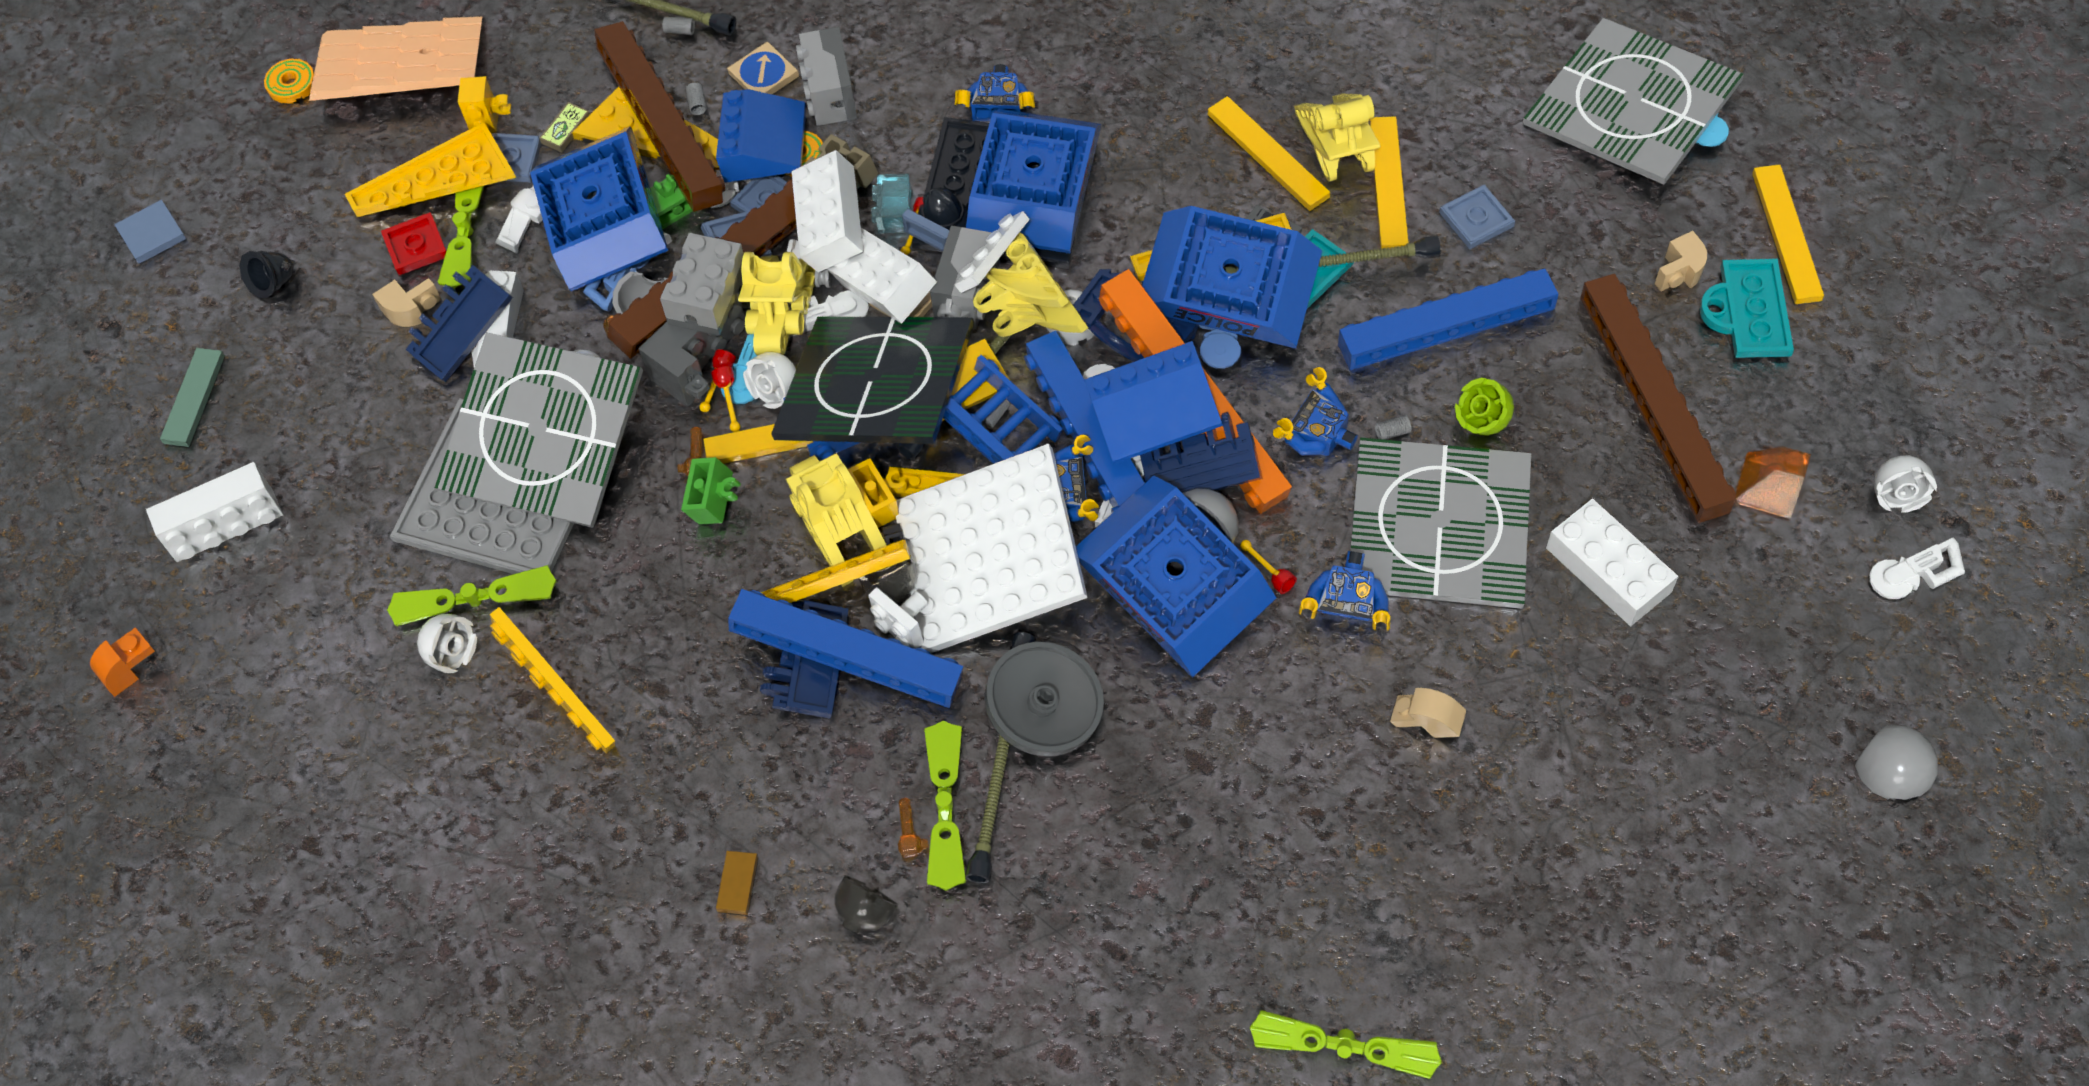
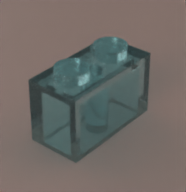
M909 174L877 175V185L872 186L873 201H876V207L871 209L872 223H877L878 233H906L904 232L902 215L907 209L911 210Z

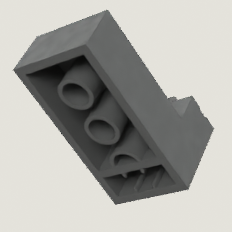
M739 293L736 296L720 336L669 325L666 322L638 348L649 379L687 407L694 402L695 398L700 399L710 389L708 382L703 378L701 370L714 356L716 350H723L726 343L735 335L740 334L745 327L744 311L741 302L738 301Z

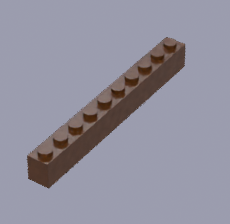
M623 21L594 29L596 49L692 211L696 212L722 204V192L725 191L722 177L716 175L711 159H706L702 144L696 142L691 126H686L682 111L676 109L672 95L666 93L663 80L655 75L654 66L651 61L646 60L644 49L641 45H637L633 31L628 30Z
M792 179L785 184L783 190L779 193H772L761 207H755L750 210L743 221L733 223L727 230V233L720 239L740 243L743 254L744 252H753L754 255L760 258L797 229ZM673 271L668 279L662 283L657 282L654 284L646 296L642 299L640 297L636 298L630 304L628 310L622 314L617 313L608 323L607 337L630 359L639 353L638 348L667 322L660 298L666 284L672 280Z
M1615 273L1584 282L1580 299L1697 522L1701 523L1730 514L1736 501V492L1732 485H1728L1720 462L1715 461L1711 453L1709 441L1703 438L1700 433L1696 417L1691 415L1686 407V399L1683 393L1678 392L1674 384L1672 372L1664 366L1660 350L1654 347L1648 328L1643 326L1639 319L1637 307L1635 304H1631L1627 297L1625 285L1619 282Z

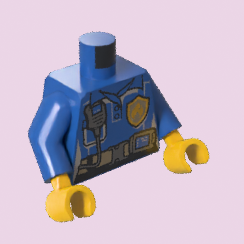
M997 64L994 66L993 72L981 73L979 80L974 82L967 90H956L954 105L962 104L965 107H970L971 104L973 121H990L992 112L998 109L1021 112L1023 107L1032 106V108H1035L1034 93L1029 92L1023 83L1018 82L1015 73H1008L1009 69L1006 65Z
M1321 367L1314 368L1313 372L1316 374L1317 379L1313 374H1309L1306 376V382L1310 386H1317V390L1312 389L1292 421L1287 418L1277 421V425L1280 427L1273 430V436L1278 439L1285 437V442L1302 456H1329L1337 444L1351 450L1357 441L1358 435L1347 430L1349 414L1328 383H1324L1327 378L1326 371Z
M1079 435L1075 439L1074 445L1071 444L1054 453L1070 523L1083 520L1084 517L1090 521H1095L1098 518V514L1090 510L1098 508L1099 505L1092 499L1086 500L1083 459L1078 457L1079 453L1090 455L1093 452V447L1090 445L1082 448L1085 442L1090 441V438L1086 435Z
M1354 551L1347 552L1345 567L1333 565L1331 570L1323 571L1310 585L1306 597L1301 601L1298 611L1301 615L1303 609L1311 610V619H1314L1316 613L1319 612L1372 622L1373 630H1376L1377 623L1384 622L1387 625L1386 629H1390L1389 599L1382 582L1374 578V572L1362 570L1365 554Z

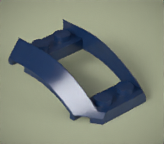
M1100 269L1073 306L1088 326V329L1102 342L1133 362L1143 359V355L1137 354L1130 343L1118 337L1099 321L1105 312L1099 302L1101 285L1121 274L1111 273V269ZM1165 317L1184 343H1188L1190 339H1195L1199 328L1198 324Z

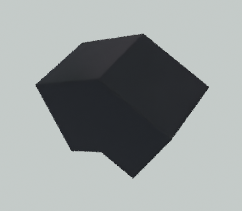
M899 523L882 527L886 545L904 540Z

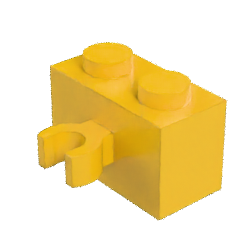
M486 76L460 78L458 104L468 129L484 122L490 133H497L498 113L502 115L511 113V103H508V95L499 94L494 97Z
M870 458L847 469L859 488L863 501L877 527L879 528L895 520L899 512L896 499L892 493L899 494L907 489L905 480L900 483H893L894 480L900 478L898 469L890 471L886 478L883 479Z

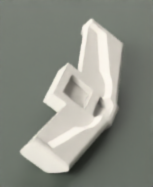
M534 186L530 189L521 190L510 202L512 209L495 242L515 253L519 252L518 247L531 220L538 224L543 220Z

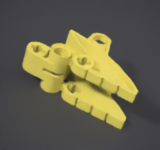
M1343 93L1332 96L1333 104L1323 106L1322 104L1303 103L1294 106L1299 122L1314 145L1323 174L1329 182L1337 180L1338 162L1342 157L1355 155L1358 161H1361L1364 172L1373 171L1375 168L1374 149L1380 148V143L1368 123L1369 119L1374 118V106L1369 95L1362 96L1361 94Z
M1019 232L1005 250L1013 265L1009 270L990 269L985 276L989 282L976 293L973 300L974 307L980 313L1002 310L992 326L996 334L1001 337H1008L1034 324L1062 332H1084L1088 329V326L1063 289L1053 279V274L1044 264L1027 238ZM991 296L989 301L981 305L983 299ZM1010 320V323L1007 327H1005L1004 329H1000V327L1004 323Z
M744 252L741 267L743 285L738 301L750 302L751 310H747L745 315L747 334H754L753 348L756 355L765 352H777L784 355L789 335L803 334L804 315L808 313L812 288L815 283V270L801 258L798 260L793 252H784L782 261H779L778 255H766L759 258L753 252ZM787 302H791V310H789Z
M837 453L820 462L813 455L789 468L792 476L786 478V482L792 492L789 495L790 500L798 515L803 518L807 530L829 566L845 561L836 543L859 531L872 551L887 546L863 501L859 488ZM854 580L841 584V586L844 587L849 583L853 582Z

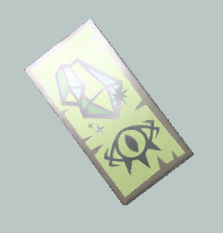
M568 102L539 137L541 144L562 153L574 139L572 132L590 115V112Z

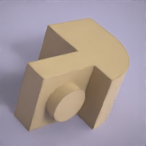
M1694 231L1670 241L1665 256L1669 264L1659 268L1655 285L1660 291H1663L1670 287L1675 288L1682 284L1683 281L1689 288L1694 287L1699 282L1707 261V250Z
M429 278L407 293L396 280H393L372 294L384 315L392 323L402 327L421 324L422 322L419 319L422 315L421 313L432 308L442 300L435 285Z
M1416 688L1412 695L1397 696L1390 722L1396 727L1422 726L1434 738L1459 737L1466 709L1447 694L1427 688Z

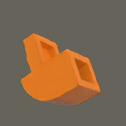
M135 627L111 645L105 640L93 653L90 667L107 690L115 697L139 680L131 668L155 651Z

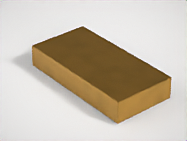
M726 852L716 904L717 912L748 915L758 862L757 853Z

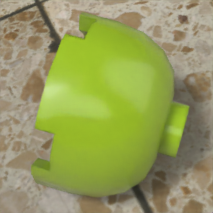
M1478 378L1470 381L1462 388L1463 394L1460 397L1459 404H1455L1456 418L1463 428L1474 434L1489 436L1499 433L1509 424L1514 412L1512 395L1505 386L1495 380Z

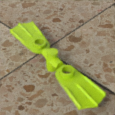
M484 186L455 194V207L458 212L453 215L452 220L458 230L457 237L448 245L438 279L439 285L446 284L454 289L461 285L453 277L456 271L471 281V278L466 275L472 265V242L468 238L473 234L470 220L472 212L478 207Z
M546 565L496 579L490 584L489 588L477 589L474 584L466 583L461 587L460 593H455V595L449 589L393 593L387 611L392 617L394 625L400 626L446 613L453 608L455 603L456 605L469 603L472 607H477L481 604L482 600L490 598L498 603L550 599L557 581ZM500 589H507L504 594L498 595ZM442 599H447L446 604L439 605Z
M941 721L924 729L930 777L933 784L940 787L935 797L938 809V823L935 824L931 832L927 884L948 891L966 882L959 829L952 822L953 800L950 787L958 778L962 727ZM943 772L950 774L949 778L945 780L940 779L939 775ZM948 831L951 833V836L948 839H942L940 837L941 833Z
M1262 1010L1250 1025L1255 1047L1315 1052L1325 1046V1048L1337 1050V1054L1341 1058H1348L1352 1053L1365 1054L1366 1058L1373 1063L1428 1079L1432 1077L1434 1071L1442 1063L1437 1042L1373 1037L1365 1044V1042L1355 1039L1354 1033L1349 1029H1342L1338 1032L1337 1036L1327 1035L1326 1038L1324 1030L1317 1025ZM1314 1037L1317 1041L1310 1043L1306 1038ZM1381 1049L1384 1051V1054L1376 1055L1373 1051Z

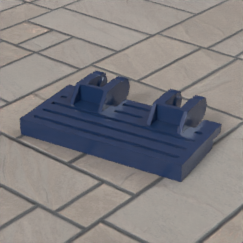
M474 265L466 273L472 279L471 281L457 271L453 274L454 279L466 287L460 295L454 288L446 284L442 288L455 301L452 303L446 298L432 315V317L439 321L438 323H435L423 313L419 317L423 324L432 329L427 337L414 327H411L408 331L421 344L418 345L412 340L405 350L445 382H447L513 299L508 292Z
M1222 413L1221 421L1226 439L1218 441L1216 429H1212L1206 432L1207 437L1204 433L1182 440L1184 449L1182 453L1178 441L1169 445L1170 454L1164 455L1163 449L1159 448L1153 450V452L1150 451L1140 455L1145 481L1147 482L1154 475L1177 487L1183 493L1196 488L1217 491L1263 479L1249 422L1236 425L1239 437L1235 438L1229 413Z
M804 600V603L798 601L791 603L793 607L801 610H813L824 618L830 620L839 619L847 623L848 608ZM782 650L779 666L792 668V670L767 666L763 669V675L769 679L787 682L789 686L764 683L760 686L761 694L774 697L772 708L830 719L833 711L839 670Z

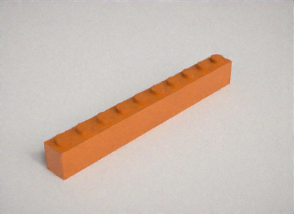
M1129 269L1101 285L1099 296L1101 306L1105 311L1111 312L1115 318L1116 326L1122 333L1125 332L1131 339V345L1137 354H1142L1146 358L1185 344ZM1203 368L1219 416L1221 418L1222 413H1229L1235 438H1238L1236 425L1244 422ZM1223 426L1215 428L1218 441L1226 439ZM1252 434L1263 479L1240 484L1239 486L1245 493L1244 496L1249 506L1256 508L1262 514L1286 499L1292 486Z

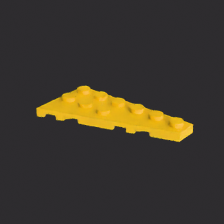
M619 87L572 132L574 139L583 141L585 138L596 141L631 126L640 155L656 159L660 156ZM684 119L686 126H691L696 142L702 144L706 159H711L716 173V170L720 169L716 160L718 139Z
M483 122L345 193V196L356 216L360 217L513 179L516 176L486 124Z
M498 607L490 614L492 635L502 646L505 645L511 651V657L520 667H526L531 674L529 677L539 689L544 687L548 691L547 693L550 698L568 712L567 717L577 728L580 726L588 734L586 736L587 740L596 750L601 748L607 753L615 747V740L501 608Z

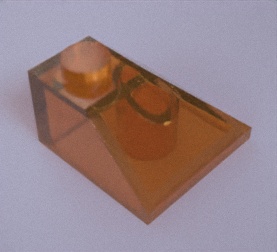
M1783 446L1747 453L1736 489L1735 503L1790 519L1806 475L1811 454Z

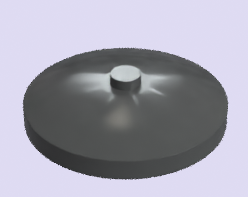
M1031 642L1012 648L996 662L985 686V707L996 731L1017 749L1033 755L1058 756L1076 750L1092 736L1103 713V691L1094 670L1077 653L1054 643Z

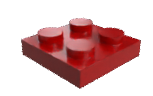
M431 212L381 230L398 276L445 258L447 251Z

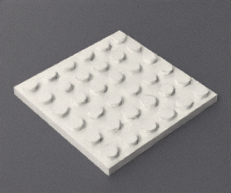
M1049 444L896 500L899 512L896 516L897 524H900L903 538L906 540L910 559L904 561L910 593L912 595L914 591H917L928 602V605L915 616L923 639L922 649L933 653L1088 598L1053 448Z

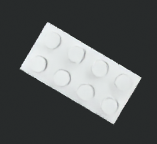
M835 150L793 170L792 181L800 258L819 273L862 253L863 244L854 166Z
M861 228L863 252L831 266L827 270L845 288L902 324L937 281L919 262Z
M255 462L146 509L155 535L176 562L189 559L199 552L216 547L226 540L243 535L253 528L270 523L274 519L283 516L273 489Z
M1593 498L1550 533L1546 549L1630 627L1671 594L1674 589L1678 575Z

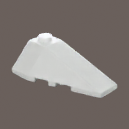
M490 270L485 275L508 292L513 299L486 332L513 338L524 293L523 286L517 272ZM485 334L471 350L474 367Z

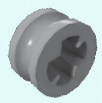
M827 269L819 273L815 270L816 287L820 288L821 285H825L826 288H830L832 274Z

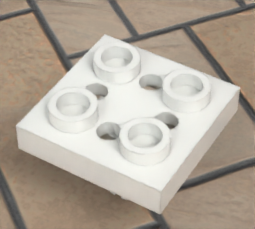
M876 587L868 595L872 606L870 610L875 617V625L883 633H891L895 637L894 639L899 640L903 645L913 649L921 648L923 639L919 623L914 617L928 605L926 599L919 592L914 591L899 607Z

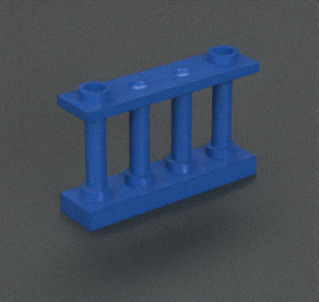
M982 355L977 358L974 367L977 374L956 394L950 396L943 417L993 464L1033 450L1047 436L1056 443L1063 430L1059 421L1054 416L1047 415L999 371L995 362L990 359L987 360ZM987 381L998 392L976 413L969 414L962 408L961 403ZM1007 399L1018 411L995 433H990L982 426L981 422ZM1028 418L1039 429L1015 452H1010L1003 445L1002 440L1024 419Z

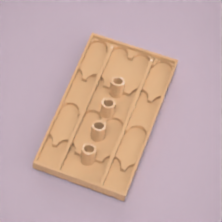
M482 17L443 18V21L408 22L405 25L363 26V29L329 30L322 34L309 101L460 85V78L475 76Z

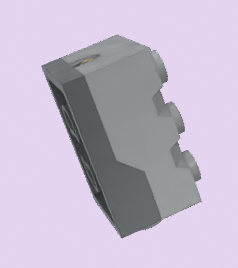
M839 26L800 33L801 44L796 45L798 60H804L799 62L802 80H808L803 81L806 100L811 99V101H807L809 116H815L817 126L857 119Z
M957 226L950 227L934 277L937 283L930 290L934 317H972L974 322L973 329L977 330L979 320H984L986 313H980L974 307L973 300L976 293L989 280L984 277L979 285L962 293L954 284L961 277L959 272L967 264L972 263L974 260L973 254L987 244L985 240L992 232ZM997 260L992 268L999 269L1000 261Z
M693 233L688 234L682 248V257L680 261H676L673 268L672 280L666 284L660 298L669 325L720 336L742 284L743 250L740 243Z

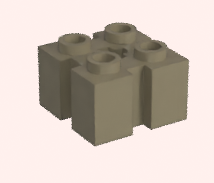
M832 134L818 148L820 155L817 159L837 150L854 166L856 190L859 187L866 188L878 174L868 153L855 146L850 151L847 142ZM811 156V157L809 158V160H808L804 165H806V164H808V163H810V162H812V161H814V160H816V159Z

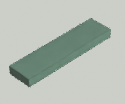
M196 348L160 437L163 444L190 446L225 355L222 351Z

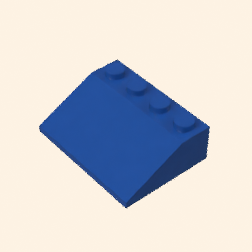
M750 89L732 90L723 93L716 160L724 183L792 173L793 170L802 167L806 104L804 101Z
M1193 341L1084 379L1114 464L1223 426Z

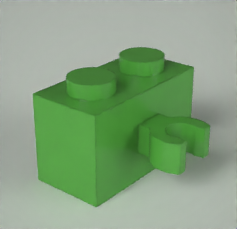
M667 174L665 180L660 183L654 182V186L650 190L663 230L691 213L692 209L672 175Z
M716 457L692 459L681 510L698 524L723 523L727 500H738V496L730 490L733 487H739L741 483L732 477L733 472Z

